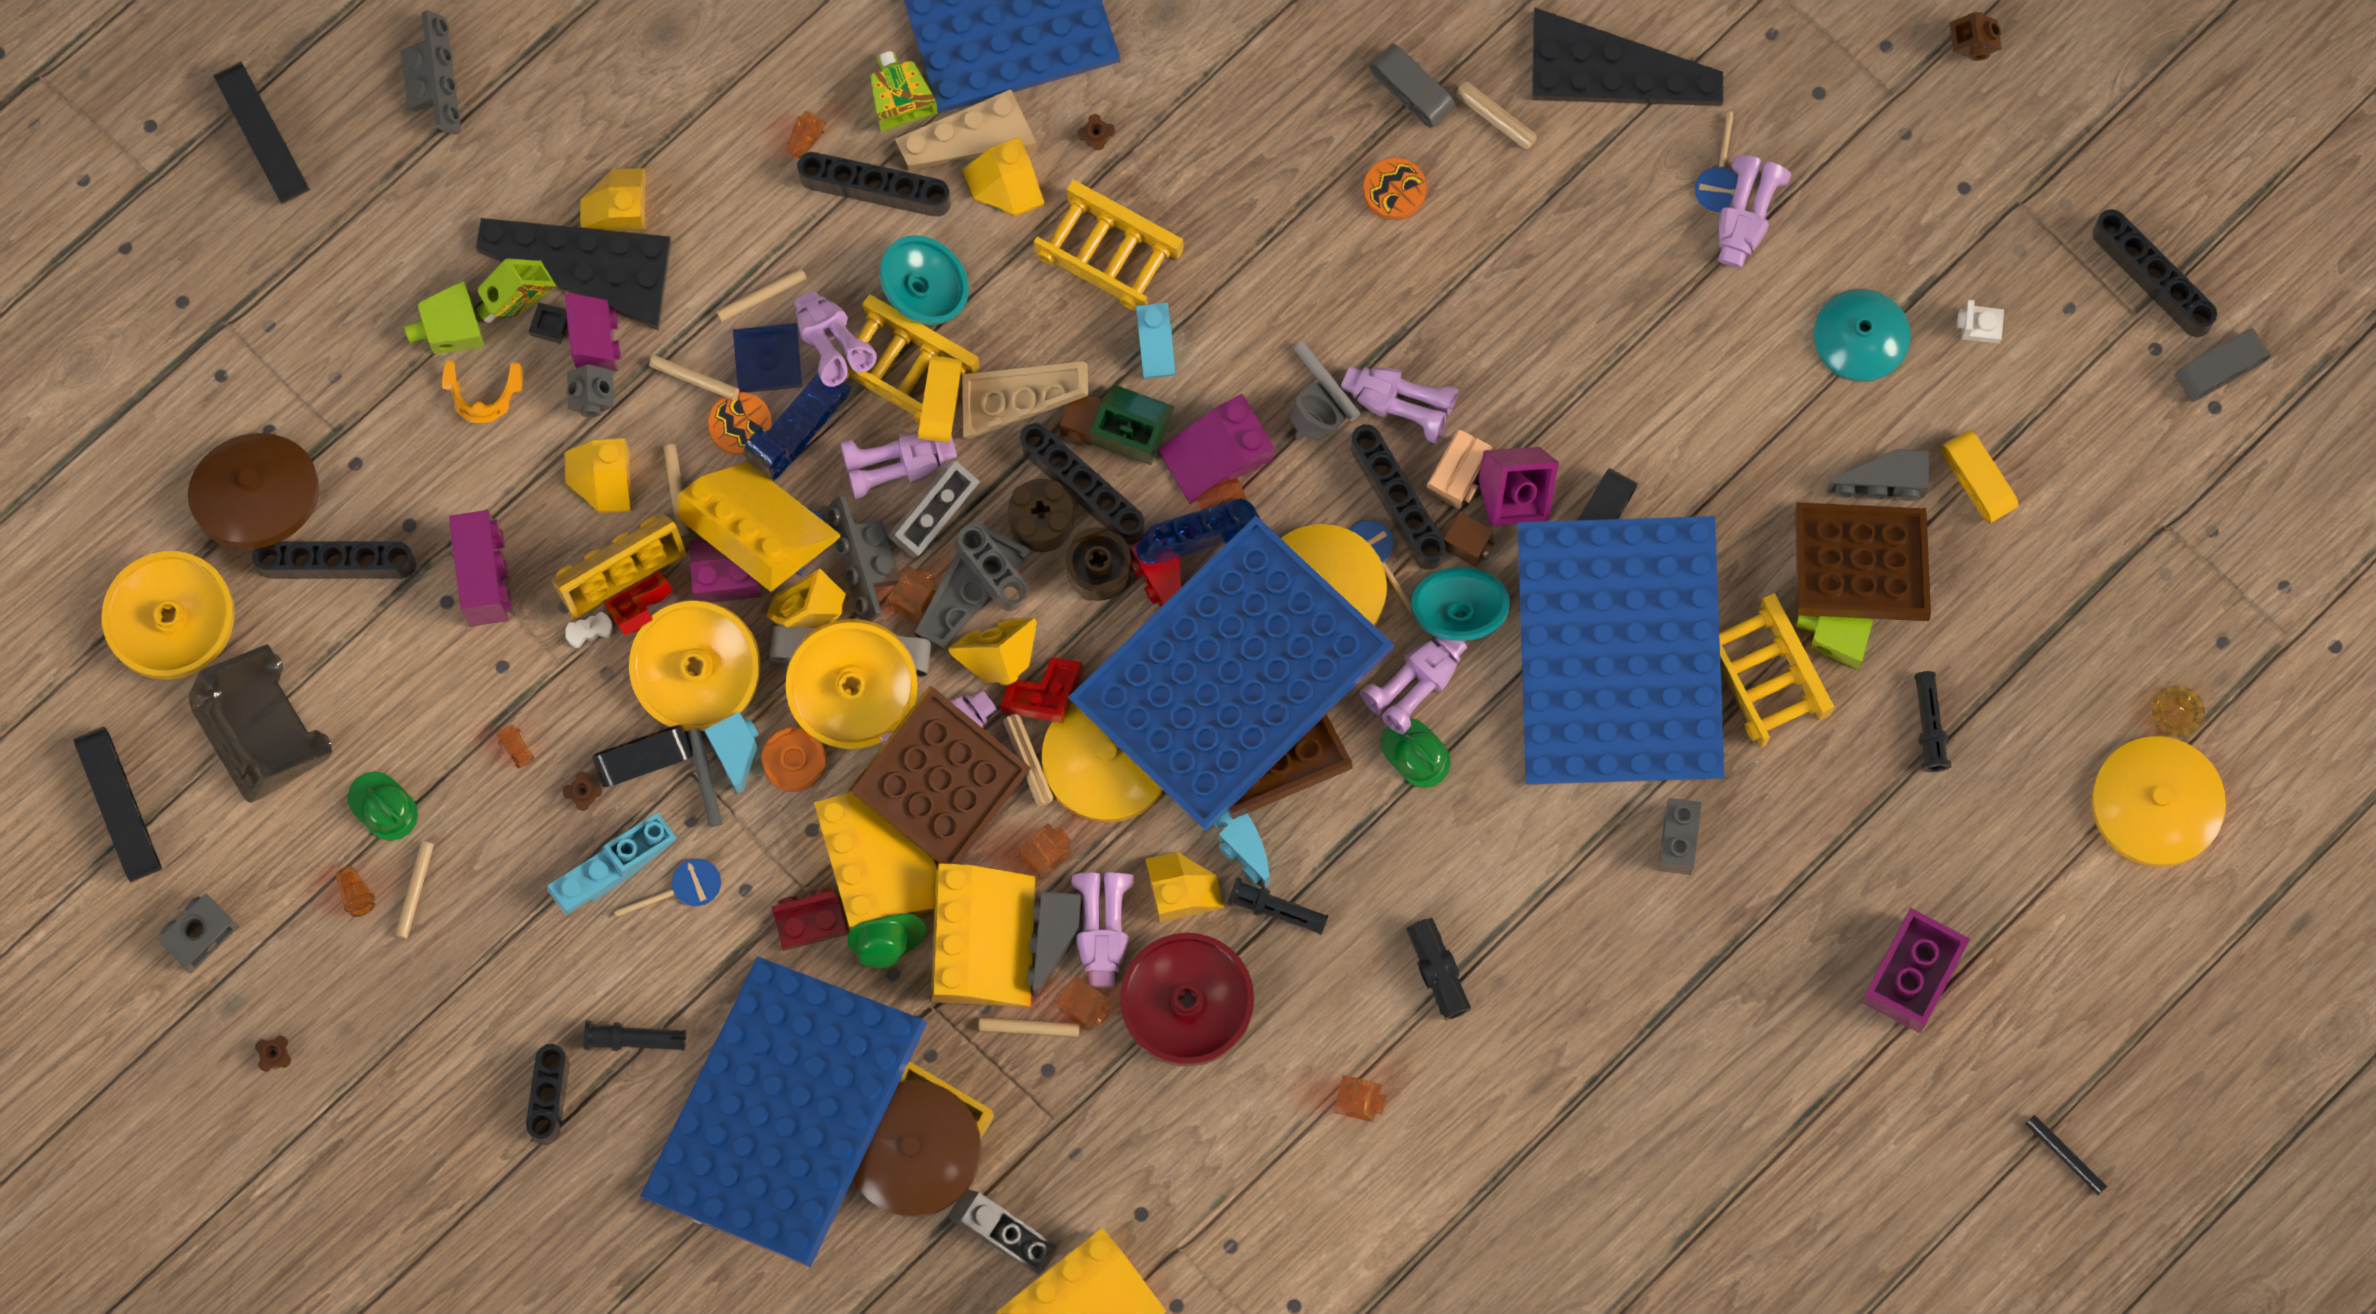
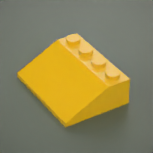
M748 462L703 475L678 494V519L770 592L840 538V534Z
M665 514L660 517L652 516L642 522L641 528L630 534L626 532L617 536L612 541V545L603 550L595 549L584 557V561L574 567L568 565L560 569L556 573V577L551 579L574 621L604 604L603 601L685 557L687 553L674 521Z
M845 793L814 802L850 930L859 923L895 914L907 913L920 916L934 912L937 869L934 860L852 793Z
M939 863L935 884L931 1002L1012 1007L1031 1006V986H1027L1028 969L1029 966H1032L1033 955L1030 953V945L1034 928L1035 876L974 865Z
M1102 1227L1000 1308L996 1314H1165L1167 1311Z

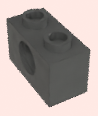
M1668 798L1664 814L1658 871L1691 875L1695 863L1702 802Z
M207 893L202 897L194 898L186 906V912L177 921L172 920L161 930L162 935L157 939L190 973L239 928ZM202 924V934L196 938H190V929L194 925Z

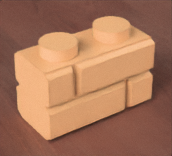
M1457 430L1428 481L1426 492L1457 509H1461L1465 501L1471 503L1479 488L1475 483L1480 475L1483 452L1485 450H1492V447L1462 430Z

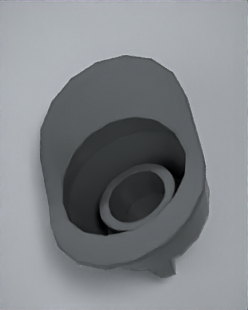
M1320 383L1307 385L1296 396L1295 405L1290 414V421L1297 429L1295 436L1297 440L1302 436L1312 440H1321L1332 431L1337 430L1347 418Z

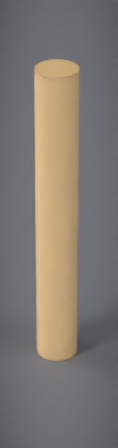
M802 268L716 310L720 321L723 322L807 280V277Z
M653 355L650 359L649 366L651 368L733 401L739 395V389L656 355Z
M668 444L663 446L672 506L675 524L681 540H684L691 536L689 527L678 519V494L683 491L676 445Z
M421 841L395 932V937L408 939L434 844Z
M980 1018L979 1031L1079 1037L1080 1030L1079 1023Z

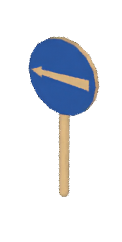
M1732 111L1727 113L1719 167L1705 170L1698 177L1695 184V197L1699 205L1712 213H1720L1723 208H1729L1738 180L1736 174L1725 168L1734 115Z
M1365 520L1355 524L1350 531L1361 536L1375 550L1382 562L1386 577L1410 614H1412L1410 600L1385 563L1393 550V538L1390 530L1384 524L1375 520Z
M698 858L687 860L680 864L673 874V889L618 909L614 912V915L621 916L674 895L687 906H706L714 901L720 892V873L707 860Z

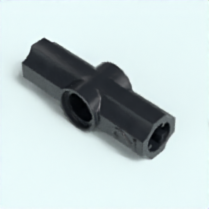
M1433 918L1420 920L1407 927L1406 932L1419 960L1417 963L1421 976L1427 988H1431L1444 1021L1455 1019L1471 1011V1006L1458 978L1460 975L1456 962L1450 950H1446Z

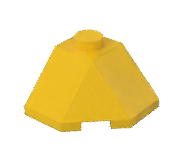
M1021 137L990 147L962 170L972 197L977 202L985 205L986 203L1015 217L1045 206L1031 161Z
M612 169L581 199L580 228L610 231L645 230V169Z
M625 438L592 440L564 452L565 483L570 489L578 493L599 514L631 512L630 450Z
M819 568L774 595L766 617L770 621L787 628H817L826 622L835 621L841 615L846 594Z
M1035 617L1009 618L998 622V627L988 629L981 634L979 629L969 632L948 648L949 653L985 683L999 682L1000 685L1011 684L1017 681L1018 676L1029 667L1037 625Z
M1177 851L1145 859L1160 923L1224 908L1217 875Z

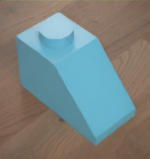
M1168 303L1136 306L1143 378L1176 376Z
M738 712L704 730L737 794L744 791L757 751L754 738L759 736L751 719L749 718L744 721L742 715Z

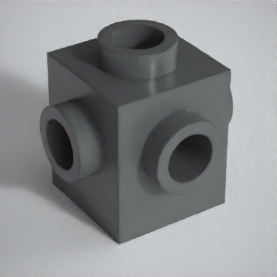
M586 364L567 372L566 393L568 396V409L581 412V415L584 417L600 416V412L612 408L614 400L613 370Z

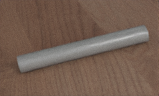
M1305 342L1297 344L1294 350L1347 418L1350 421L1356 420L1361 414Z

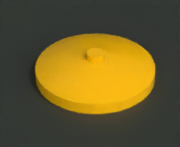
M1329 524L1304 526L1289 532L1281 538L1374 626L1378 623L1386 602V575L1379 556L1366 540L1346 528Z
M160 551L135 560L116 576L105 595L101 617L105 639L113 653L126 667L148 678L172 680L184 678L201 671L220 655L231 636L235 611L231 592L222 576L213 566L205 560L186 552Z
M700 600L675 603L651 616L653 620L643 625L638 631L629 656L631 684L637 699L644 709L664 725L669 727L683 725L684 731L700 728V731H704L738 712L742 713L756 692L761 670L759 649L747 625L729 609L712 602Z
M837 620L815 629L797 646L787 667L786 697L794 718L813 738L837 748L860 749L881 743L880 737L886 732H894L914 706L917 697V672L909 650L890 630L866 620Z
M1073 703L1070 704L1063 723L1052 721L1042 746L1043 772L1054 797L1073 814L1094 822H1120L1145 812L1163 794L1164 791Z
M2150 736L2135 739L2124 744L2107 758L2095 778L2092 788L2091 806L2099 832L2116 852L2128 860L2141 865L2171 867L2192 860L2212 843L2224 820L2226 798L2217 770L2199 750L2174 738Z

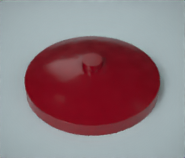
M1198 933L1171 934L1147 945L1129 965L1121 986V1012L1125 1026L1133 1040L1153 1058L1176 1066L1203 1065L1213 1062L1230 1052L1246 1033L1254 1009L1252 980L1240 957L1221 941Z

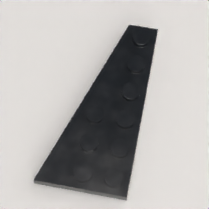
M1534 7L1532 100L1722 106L1723 71Z
M486 218L480 219L476 245L479 253L499 262H503L505 259L541 261L559 288L573 294L605 299L608 301L610 308L621 312L622 315L628 318L642 321L648 324L649 327L659 331L671 248L670 236Z

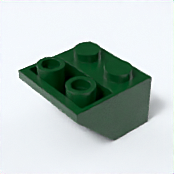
M1114 384L1101 403L1090 430L1091 444L1152 465L1173 413L1174 406Z

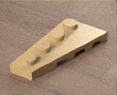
M1011 89L895 139L908 170L948 164L952 160L966 158V160L976 159L990 147L1017 137H1021L1026 150L1037 148V142Z
M1081 361L962 374L963 437L969 440L1088 396V364Z

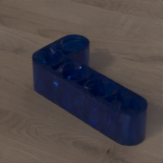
M817 373L767 432L759 429L751 436L744 447L747 462L772 481L778 479L846 400L852 386L846 381L834 387L827 386L822 382Z
M1241 498L1157 523L1147 530L1136 545L1137 556L1144 563L1153 565L1224 542L1227 544L1255 516L1259 519L1260 517L1252 503Z

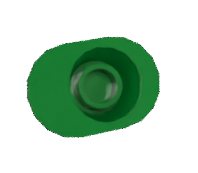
M1410 718L1411 726L1403 735L1387 726L1382 732L1380 740L1381 749L1386 759L1404 779L1412 785L1421 788L1434 787L1441 783L1449 773L1451 762L1450 754L1439 738L1425 724L1413 718Z
M373 771L364 773L354 780L347 796L348 805L353 814L374 835L380 839L394 841L402 839L411 833L418 819L417 805L393 778L385 773Z
M907 913L862 922L854 926L848 933L847 945L853 953L859 956L862 965H867L874 969H886L896 964L901 954L915 949L922 943L926 936V925L918 916Z

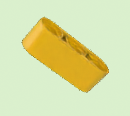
M930 355L918 439L950 444L962 360Z
M1969 429L1941 445L1940 448L1944 459L1987 523L1990 524L2019 507L2013 490L1972 430Z

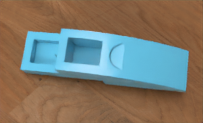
M1226 811L1213 824L1217 829L1224 828L1219 833V842L1221 843L1219 849L1229 860L1233 861L1236 858L1244 866L1242 872L1252 883L1260 882L1266 887L1270 883L1268 861L1255 825L1248 813L1232 820L1228 811Z
M657 812L604 845L603 851L549 884L547 891L567 916L585 903L597 901L633 876L675 842L677 837Z

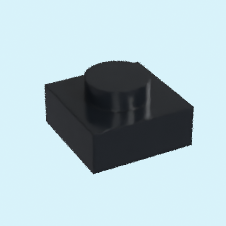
M538 302L529 328L530 336L561 344L568 324L566 310Z

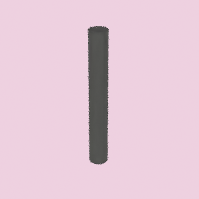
M700 728L689 730L687 734L709 826H719L723 823Z

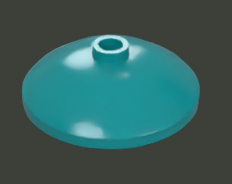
M906 236L892 243L881 258L879 278L883 292L893 307L905 317L925 325H939L954 319L965 307L969 295L967 274L957 256L942 243L925 236Z
M1869 289L1848 290L1831 298L1820 310L1813 333L1816 351L1826 367L1842 378L1857 382L1879 380L1895 371L1903 362L1908 352L1911 338L1907 317L1899 305L1888 296ZM1859 325H1868L1870 327V331H1862L1859 328Z
M1468 567L1443 569L1427 576L1417 585L1411 598V610L1417 624L1426 632L1450 641H1469L1490 634L1505 621L1510 606L1508 591L1499 579L1485 571Z

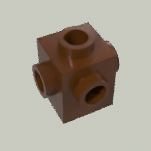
M1973 12L1949 22L1953 52L1970 57L1973 61H1981L1989 58L1990 54L2002 49L2000 40L2001 29L1998 20L1985 16L1981 12Z

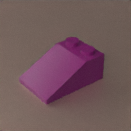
M1243 394L1214 408L1158 448V452L1189 504L1274 459V446Z

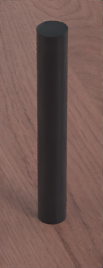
M2035 1114L2025 1123L2098 1196L2108 1187Z

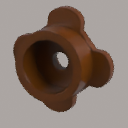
M1092 114L1088 117V123L1083 128H1079L1077 134L1080 140H1085L1090 147L1099 151L1105 147L1109 137L1115 135V127L1102 121L1100 115ZM1094 130H1098L1099 134H1094Z
M579 772L576 774V779L570 785H566L563 788V795L567 799H572L578 810L585 811L596 800V797L602 795V787L599 784H594L589 779L588 773ZM583 788L586 790V792L584 794H580V789Z
M277 1036L274 1040L270 1041L261 1039L256 1043L255 1049L259 1052L260 1056L258 1067L262 1071L268 1072L270 1069L286 1068L290 1065L291 1057L286 1048L288 1040L284 1036ZM271 1051H276L274 1057L270 1056Z

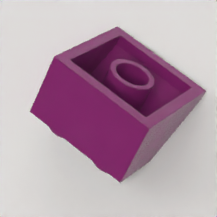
M573 293L565 294L570 351L576 369L589 364L617 371L616 360L622 359L620 342L619 340L614 341L613 330L618 329L616 310L611 311L608 301L605 299Z
M1540 447L1485 450L1483 452L1479 484L1489 523L1492 526L1518 524V522H1548L1559 462Z
M705 539L690 541V571L695 600L715 603L761 597L760 583Z

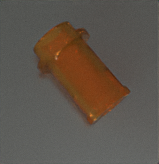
M510 725L497 734L499 738L498 744L505 747L516 768L520 769L532 762L535 757L521 738V730L516 729L514 725Z

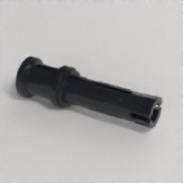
M1933 671L1919 672L1914 677L1916 679L1922 733L1918 738L1919 744L1923 747L1924 763L1921 765L1922 771L1930 773L1941 772L1950 769L1952 765L1951 761L1947 759L1945 742L1948 741V735L1942 730L1936 673Z
M1239 877L1235 880L1227 902L1229 906L1236 904L1252 910L1253 915L1258 916L1265 913L1290 924L1316 932L1319 935H1322L1329 916L1273 896L1268 888L1263 886L1259 889L1243 883L1242 878Z
M586 1020L584 1050H590L591 1047H604L618 1052V1050H622V1047L685 1051L686 1030L623 1027V1024H620V1022H614L613 1025L593 1024L591 1020Z

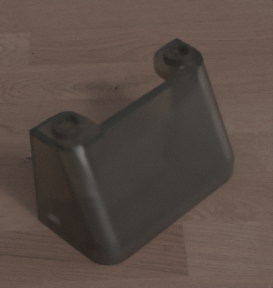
M268 644L200 670L189 693V704L195 718L240 793L249 803L268 796L325 762L333 751L331 742L326 734H322L318 730L310 732L306 730L278 683L283 671V663L281 658L276 653H273Z

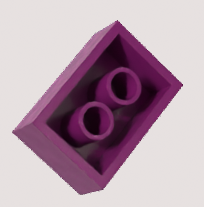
M488 510L450 515L449 521L460 609L469 626L509 621L507 610H513L510 590L507 591L506 582L504 581V579H509L507 562L503 560V554L500 550L505 548L503 530L499 528L498 520H493Z
M1910 908L1861 1002L1921 1033L1970 938Z

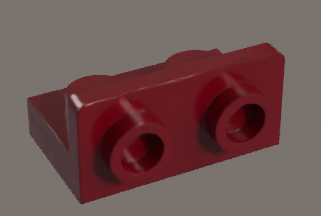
M828 888L812 891L810 897L798 900L796 896L780 899L778 905L771 907L783 951L847 935L836 890L829 891Z

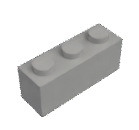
M956 460L948 462L887 537L909 556H919L980 481Z

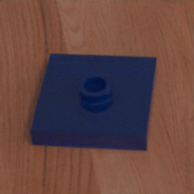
M797 323L733 329L739 392L751 393L803 387Z

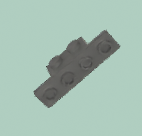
M426 10L422 12L425 41L401 50L408 109L415 112L433 105L436 127L456 135L461 133L456 96L457 86L454 80L452 65L453 55L450 49L448 34L449 25L446 17Z
M838 496L826 508L827 521L840 534V538L836 541V550L841 556L845 569V580L850 586L854 598L855 612L859 615L860 620L873 622L881 615L880 605L874 588L896 585L900 581L899 573L883 522L875 521L854 524L846 496Z

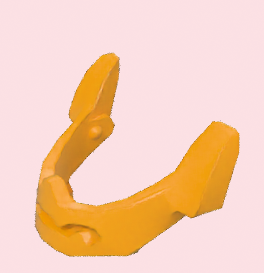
M449 360L445 362L442 388L452 392L455 411L468 422H493L507 413L512 394L522 391V366L518 362L511 363L508 380L502 395L490 405H484L481 401H476L473 405H470L460 396L461 387L460 381L456 379L455 362Z

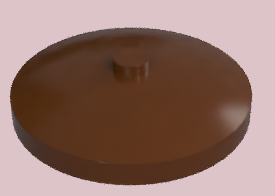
M268 433L241 435L227 440L212 449L195 468L188 487L189 507L200 530L213 541L237 549L263 548L290 537L310 518L319 497L318 475L307 452L290 439Z
M917 1080L899 1082L853 1181L869 1201L895 1215L921 1217L935 1214L948 1208L966 1193L973 1183L980 1166L982 1142L973 1114L958 1096L940 1085Z

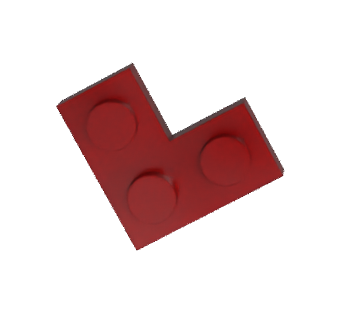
M659 569L604 600L603 603L625 636L629 633L638 632L643 625L652 621L653 619L646 607L662 602L673 590Z
M1051 657L1041 684L1021 680L1008 684L1000 704L1002 712L1063 723L1071 704L1068 697L1077 689L1084 671L1082 662Z

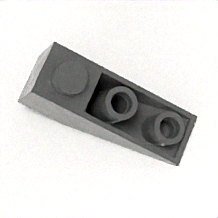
M1896 449L1831 478L1827 487V493H1835L1837 497L1850 498L1854 497L1855 494L1868 495V498L1876 500L1885 499L1887 496H1899L1904 501H1917L1920 498H1925L1929 489V451Z
M1041 892V901L1034 902L1033 921H1039L1038 934L1031 935L1030 953L1036 954L1035 966H1029L1027 986H1033L1034 996H1040L1075 942L1076 935L1080 932L1082 898L1079 894Z
M968 1189L956 1201L947 1216L974 1236L1038 1275L1057 1247L989 1198L974 1190Z

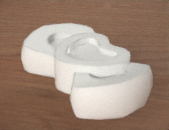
M600 612L586 620H578L576 623L570 622L565 629V639L574 648H580L585 640L593 641L598 636L609 638L613 633V621L607 614Z

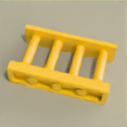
M1072 179L1066 189L1067 201H1069L1071 207L1049 242L1038 236L1036 237L1034 249L1037 257L1048 265L1055 263L1119 298L1120 303L1130 310L1136 311V306L1148 305V297L1142 293L1164 258L1170 256L1175 260L1179 259L1184 250L1183 239ZM1087 211L1095 215L1098 222L1077 256L1074 257L1059 248L1081 213H1086ZM1115 226L1124 231L1126 237L1105 271L1101 272L1087 263L1108 229ZM1142 241L1152 247L1153 253L1132 287H1129L1116 280L1115 277L1136 243H1141Z
M871 294L867 296L862 304L867 322L856 338L868 343L877 328H882L883 326L893 331L894 338L871 373L866 371L862 373L855 372L849 365L845 355L843 357L848 369L845 380L851 378L914 415L913 419L919 424L923 404L911 398L909 394L928 367L930 355L962 360L960 375L964 373H977L980 368L978 356L921 323L905 317L898 310ZM911 341L921 347V354L898 389L881 379L904 344H909Z
M1775 593L1762 599L1761 610L1758 611V615L1719 632L1721 673L1747 721L1745 729L1752 741L1757 740L1760 748L1766 746L1770 736L1767 731L1807 712L1815 713L1820 721L1831 716L1834 710V705ZM1763 626L1771 628L1776 637L1773 639L1774 643L1733 662L1730 661L1722 645ZM1777 655L1781 657L1786 656L1791 666L1788 668V672L1747 691L1745 690L1737 675L1738 673ZM1793 683L1801 685L1805 693L1802 701L1760 719L1752 702Z

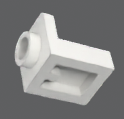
M1968 299L1965 308L1959 309L1957 328H1962L1961 339L2000 344L2002 340L2004 309L1974 306L1975 300Z

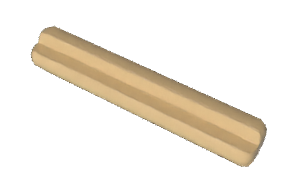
M1466 81L1459 86L1456 91L1457 98L1522 148L1529 149L1535 143L1537 135L1481 91Z
M1018 714L1010 715L1003 720L1004 726L1017 757L1031 767L1025 777L1036 804L1039 807L1045 806L1053 801V795L1021 717Z

